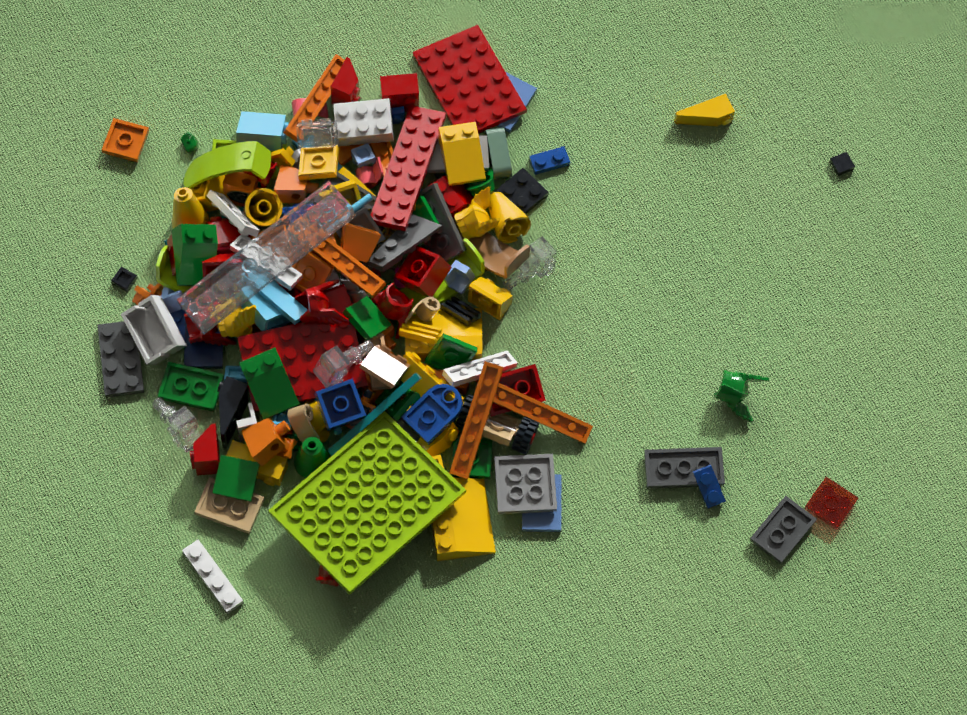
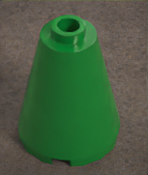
M309 437L305 439L294 457L296 472L304 477V479L331 457L326 446L318 438Z

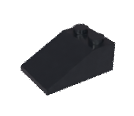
M226 376L224 382H220L217 392H219L220 434L223 448H227L236 430V421L241 419L250 400L248 384Z

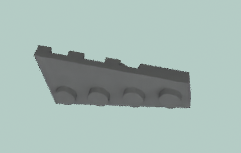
M412 214L406 232L396 230L370 257L368 266L385 272L402 260L404 254L412 253L416 250L417 245L431 240L430 236L435 233H441L443 231L442 225Z

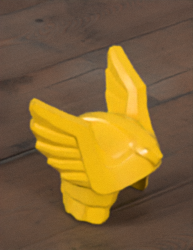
M489 186L475 194L469 207L456 213L454 216L464 238L481 237L489 230L497 227L500 221L498 217L490 219L485 211L491 205Z
M236 305L226 312L216 314L221 336L239 337L252 334L256 306L252 305L243 309Z

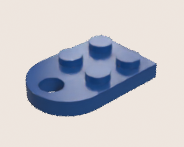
M435 385L409 408L401 418L427 444H430L460 415L463 408L462 397L458 390L451 385ZM454 393V400L446 401V394Z

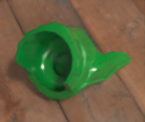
M723 370L722 382L718 392L714 393V398L726 402L727 406L737 416L752 423L753 419L748 406L742 403L749 395L748 382L769 381V378Z

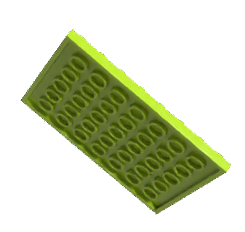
M384 411L271 507L268 513L350 595L466 493V489Z

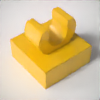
M290 146L286 150L282 148L271 152V160L273 163H277L276 166L279 169L281 165L292 167L295 163V160L292 158L294 151Z

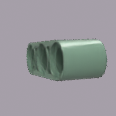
M505 129L485 130L493 179L512 177Z

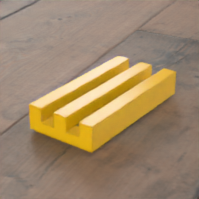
M411 320L403 324L399 330V336L433 345L436 344L442 334V328Z

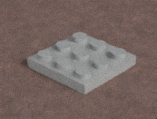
M553 454L494 457L498 514L557 512Z

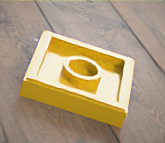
M338 145L301 147L299 180L337 177Z

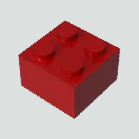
M417 73L380 76L381 99L389 98L391 108L404 106V111L407 113L410 105L419 107Z
M416 246V250L409 253L394 277L406 288L424 296L433 297L452 267L440 255Z

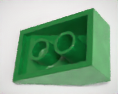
M180 224L172 229L177 286H203L202 261L217 256L218 239L216 225Z
M276 348L239 362L263 420L300 405Z

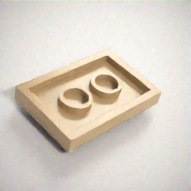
M209 477L195 509V515L250 534L264 502V497L253 493L252 502L213 494L215 479Z

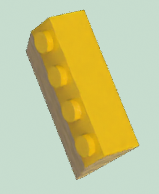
M439 308L433 319L429 322L421 320L417 315L411 316L409 319L442 328V334L444 333L477 347V353L471 361L482 358V308H474L481 312V318L469 326L442 311L441 308ZM405 337V353L408 351L410 353L414 352L421 358L420 362H425L426 356L434 345Z
M454 478L466 489V493L431 523L437 561L495 554L484 479Z

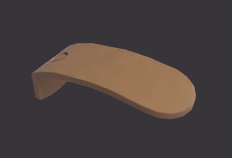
M454 217L453 220H454V222H455V224H456V227H457V229H458V231H459V234H460V236H461V238H462V240H463V239H465V238L462 236V234H461V232H460V230H459V228H458V226H457L455 217ZM488 232L481 237L468 239L482 256L485 269L503 278H508L530 257L529 245H525L518 251L496 239Z

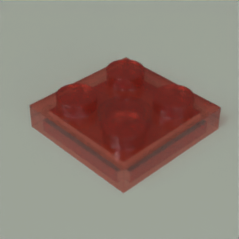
M825 477L804 509L837 530L859 498L828 477Z

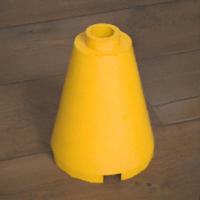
M182 187L175 191L172 215L173 229L180 224H206L207 221H210L208 213L191 189Z
M266 188L257 189L247 197L244 215L258 226H270L279 220L283 205L276 192Z
M501 192L491 193V205L488 207L491 219L497 217L500 219L497 227L494 228L496 237L501 242L508 244L517 241V237L521 234L525 236L531 227L529 217Z

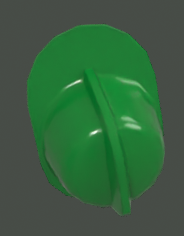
M489 167V171H485L486 181L466 183L465 189L473 197L488 186L490 187V194L495 190L492 168Z

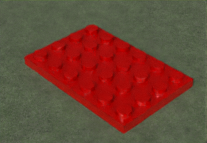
M479 25L412 52L416 63L443 111L446 112L451 125L476 122L479 134L527 113V108Z
M349 320L348 322L334 325L319 323L318 321L307 324L297 323L237 337L242 361L276 348L298 402L316 399L314 396L316 391L353 379L356 389L368 387L365 371L359 368L362 363V357L355 327ZM249 387L254 413L259 412L260 410Z

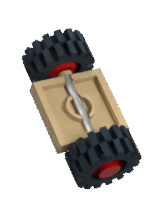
M470 394L466 397L462 411L457 419L456 427L461 429L464 428L473 396ZM505 413L493 417L489 414L482 437L509 446L515 436L512 450L527 455L537 433L539 422L527 417L519 420Z

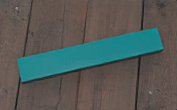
M414 373L328 450L331 456L422 379L420 375Z

